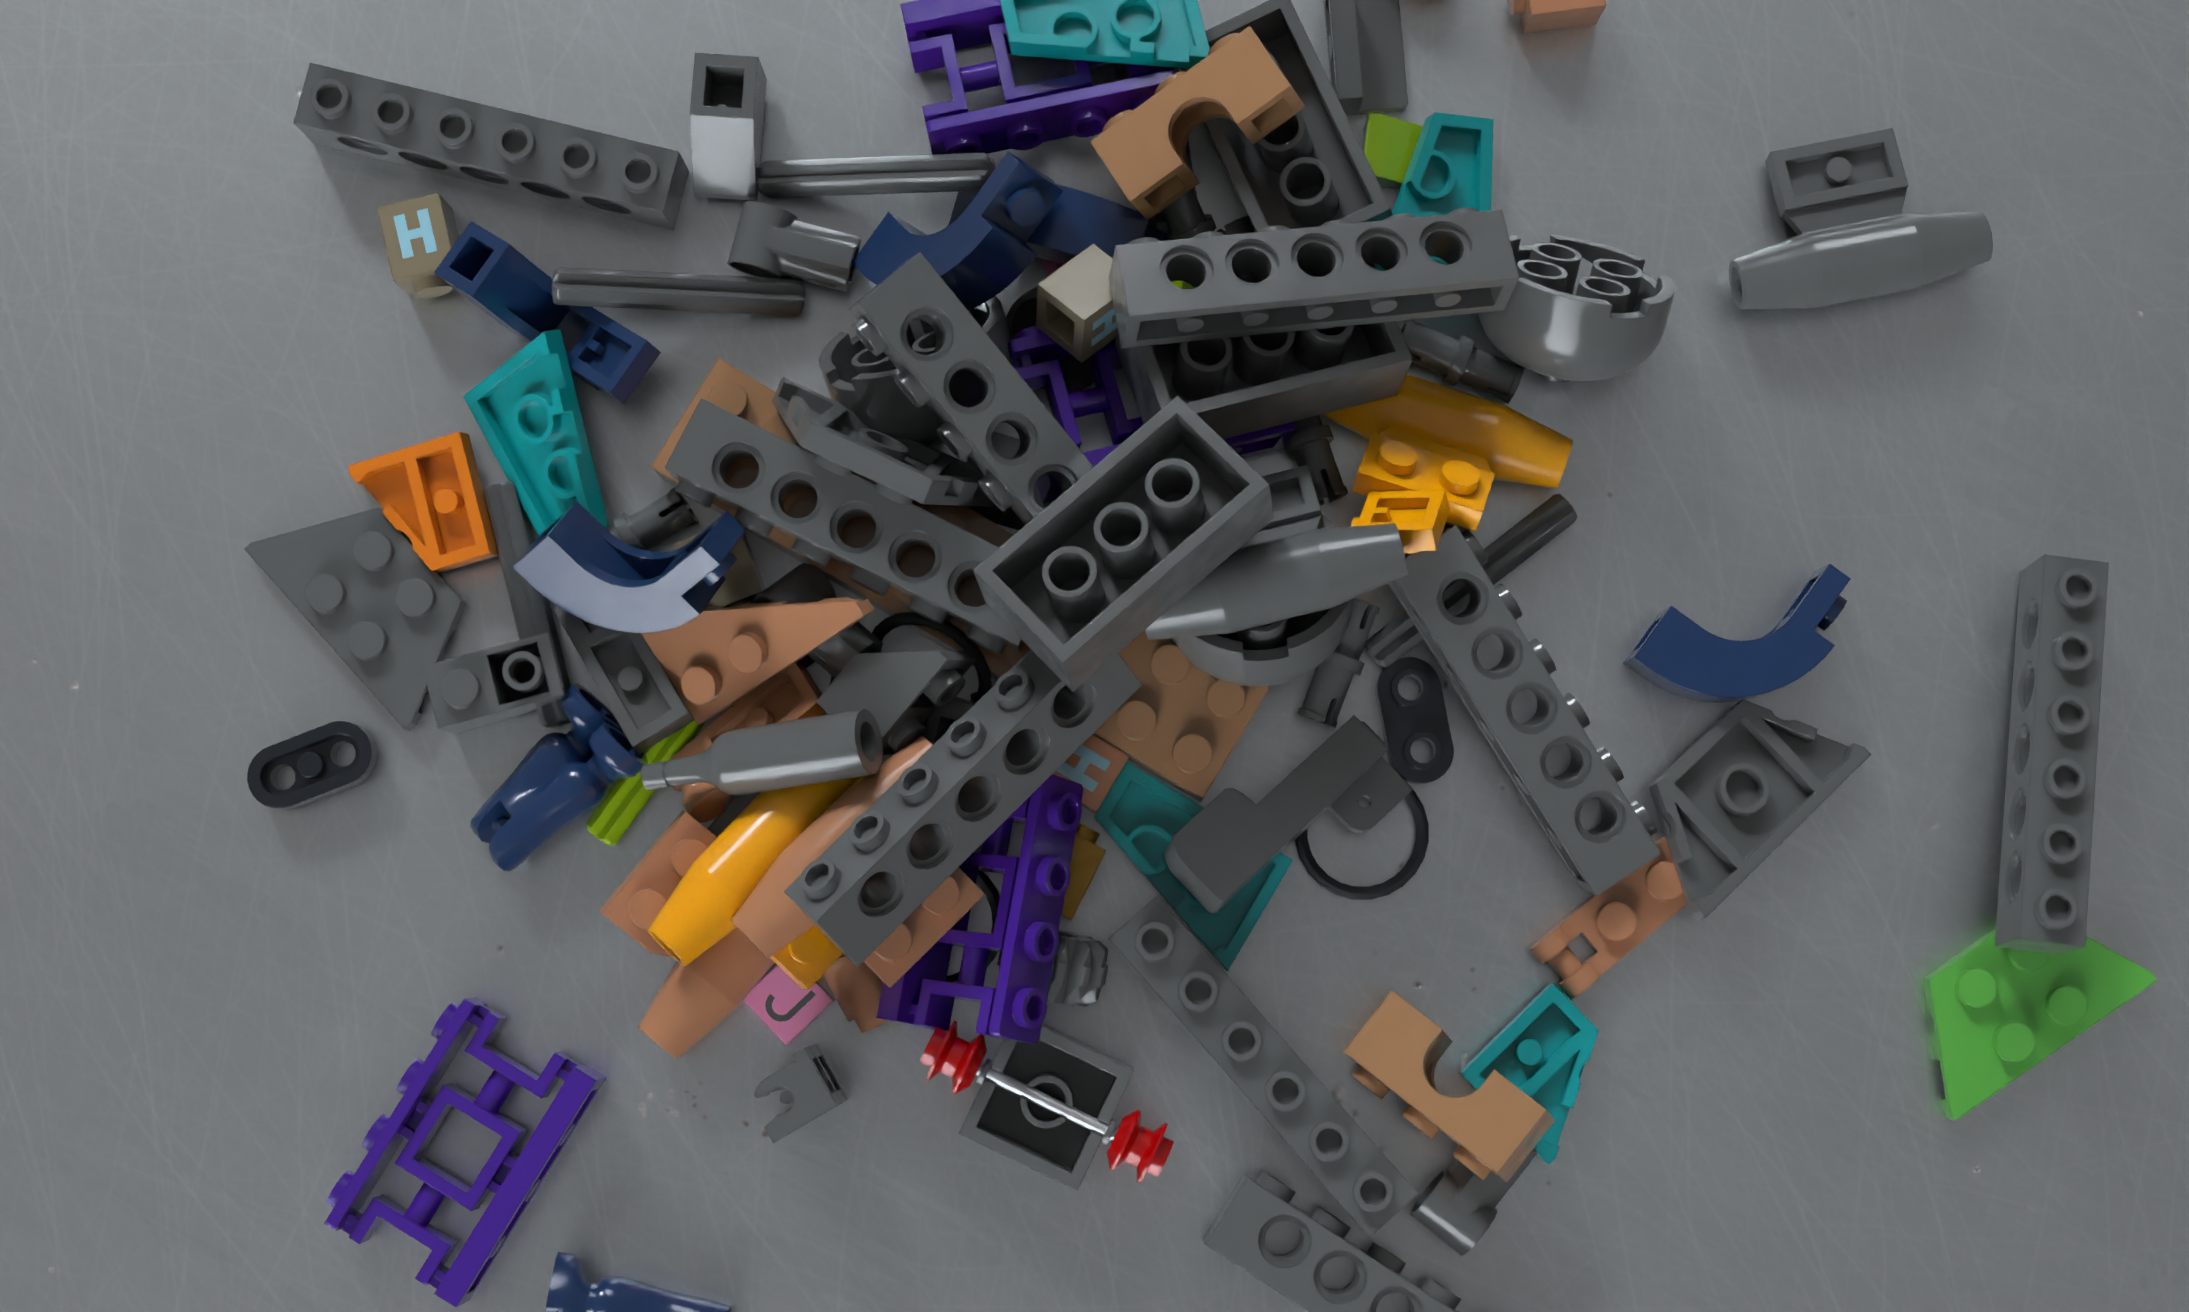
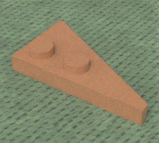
M849 597L827 598L819 602L789 604L788 601L741 604L734 608L707 606L700 615L679 627L641 634L696 723L700 725L712 719L875 609L869 599L860 601L859 599L853 600Z

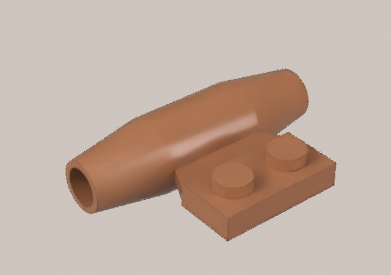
M923 736L918 737L882 762L877 773L862 776L856 780L776 858L736 912L731 922L766 958L771 957L815 926L784 891L802 874L803 870L810 863L815 861L851 826L852 822L877 801L907 768L912 766L933 746ZM958 867L863 962L891 988L985 894Z
M682 810L599 911L651 954L672 957L651 937L647 930L692 863L717 837L686 811ZM735 928L687 966L682 965L676 960L638 1028L670 1055L679 1059L742 1003L774 964V961L770 957L766 958L738 928Z

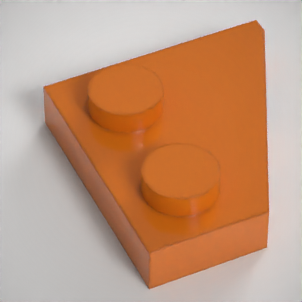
M459 431L348 465L350 476L357 484L366 487L383 507V515L397 531H402L412 542V549L431 571L443 573L499 556L469 434Z

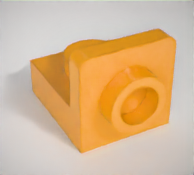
M1446 490L1369 491L1360 517H1354L1351 526L1395 523L1404 553L1436 551L1450 512Z

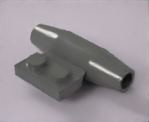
M1890 128L1770 152L1765 163L1780 219H1784L1797 233V236L1731 260L1729 280L1735 304L1740 310L1818 308L1919 288L1988 262L1993 252L1992 233L1986 216L1980 211L1901 214L1909 185L1894 130Z
M1308 465L1261 476L1270 486L1274 518L1145 629L1147 639L1229 634L1333 608L1407 576V563L1395 523L1322 529L1324 528L1322 513Z

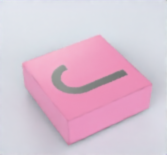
M778 965L744 999L745 1003L785 1045H789L835 1001L818 982L809 990H803Z

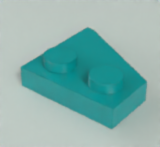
M1549 983L1458 1073L1476 1091L1492 1071L1496 1070L1549 1112L1555 1122L1533 1149L1540 1159L1549 1165L1556 1159L1559 1150L1557 1145L1569 1109H1573L1581 1085L1580 1077L1585 1062L1590 1059L1599 1030L1553 983Z

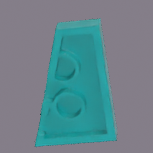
M999 0L1012 55L1191 69L1206 58L1210 50L1198 0Z
M1434 112L1427 117L1392 214L1405 213L1416 217L1446 215L1460 208H1475L1479 212L1491 211L1494 119ZM1430 257L1439 264L1448 265V263L1438 257ZM1374 263L1376 270L1386 271L1383 267Z
M561 330L544 331L466 393L463 398L507 479L515 485L517 497L538 536L576 502L582 505L606 529L609 527Z
M1126 762L1094 818L1224 969L1228 971L1293 860L1280 853L1217 913L1212 914L1208 912L1173 875L1164 858V851L1173 836L1204 807Z

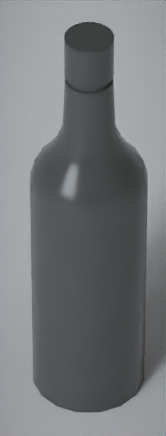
M866 709L730 730L718 736L707 750L698 755L644 764L641 769V779L647 790L708 783L725 793L740 796L874 775L879 771L882 764V738L875 717Z

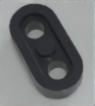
M1415 657L1399 658L1382 670L1375 686L1385 746L1388 749L1387 756L1390 766L1406 782L1427 784L1439 779L1447 772L1454 755L1441 682L1435 669L1426 661ZM1411 677L1418 681L1421 692L1417 699L1406 700L1399 694L1398 684L1402 678ZM1422 739L1431 744L1433 756L1429 762L1419 763L1413 759L1410 749L1415 740Z
M346 721L331 722L268 746L257 753L248 768V786L252 795L261 804L276 809H294L354 786L368 778L377 763V745L372 735L365 728ZM351 743L356 752L355 759L351 764L343 767L337 761V751L343 744ZM290 766L295 772V782L290 788L283 790L277 783V775L282 768Z

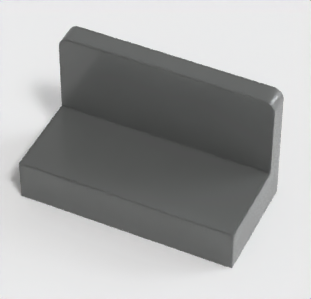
M1323 0L1330 83L1346 116L1404 111L1408 105L1399 0Z

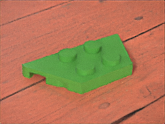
M1995 928L1922 979L1927 1010L1932 1014L1934 1022L1931 1037L1935 1060H1940L1945 1099H1941L1943 1112L1948 1119L1958 1120L2158 981L2149 970L2087 936L2085 947L2056 955L1995 947Z

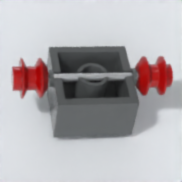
M955 1020L948 1032L939 1027L935 1028L920 1059V1063L930 1067L926 1080L930 1081L939 1073L951 1077L953 1094H957L970 1087L976 1075L978 1076L976 1083L981 1085L958 1134L1078 1191L1100 1143L1107 1145L1109 1140H1111V1143L1107 1150V1158L1110 1170L1113 1171L1123 1162H1126L1136 1167V1179L1139 1184L1146 1172L1155 1177L1159 1176L1174 1144V1141L1164 1137L1168 1123L1164 1122L1154 1131L1141 1126V1110L1139 1109L1124 1116L1118 1128H1115L1118 1121L1112 1119L1135 1071L1133 1067L1042 1024L1040 1039L1037 1044L1003 1039L994 1060L987 1058L983 1064L982 1061L987 1052L984 1035L979 1034L970 1042L958 1037L957 1021Z

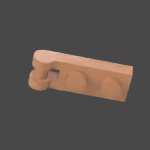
M797 661L736 702L670 760L698 755L707 750L718 736L730 730L826 715L825 710L816 702L822 693L805 666ZM708 783L672 786L674 790L683 792V807L699 823H705L716 818L723 811L725 800L731 795Z
M1665 836L1655 843L1661 852L1660 855L1601 894L1589 897L1530 947L1529 950L1541 964L1548 962L1562 980L1558 985L1570 1000L1588 989L1603 973L1687 904ZM1579 934L1594 951L1582 963L1567 946Z

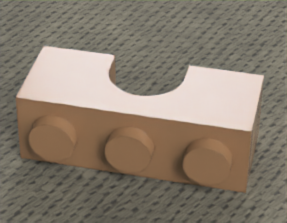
M1248 26L1240 33H1232L1218 40L1209 50L1208 56L1187 72H1178L1166 78L1157 87L1155 95L1136 109L1126 110L1112 117L1105 124L1103 133L1090 142L1130 203L1149 220L1200 183L1187 163L1185 152L1189 136L1201 123L1214 118L1231 120L1238 125L1249 141L1255 144L1306 106L1255 32Z
M1391 990L1343 1051L1358 1065L1351 1076L1381 1100L1389 1090L1408 1104V1107L1401 1115L1433 1140L1439 1131L1446 1134L1459 1145L1452 1156L1483 1181L1492 1171L1507 1183L1555 1120L1545 1108L1496 1070L1492 1071L1479 1089L1468 1096L1452 1098L1438 1093L1434 1082L1435 1067L1440 1057L1453 1041L1443 1029Z

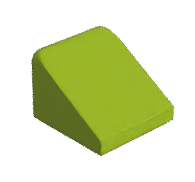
M1368 113L1364 125L1362 150L1381 187L1401 188L1423 126L1383 114Z

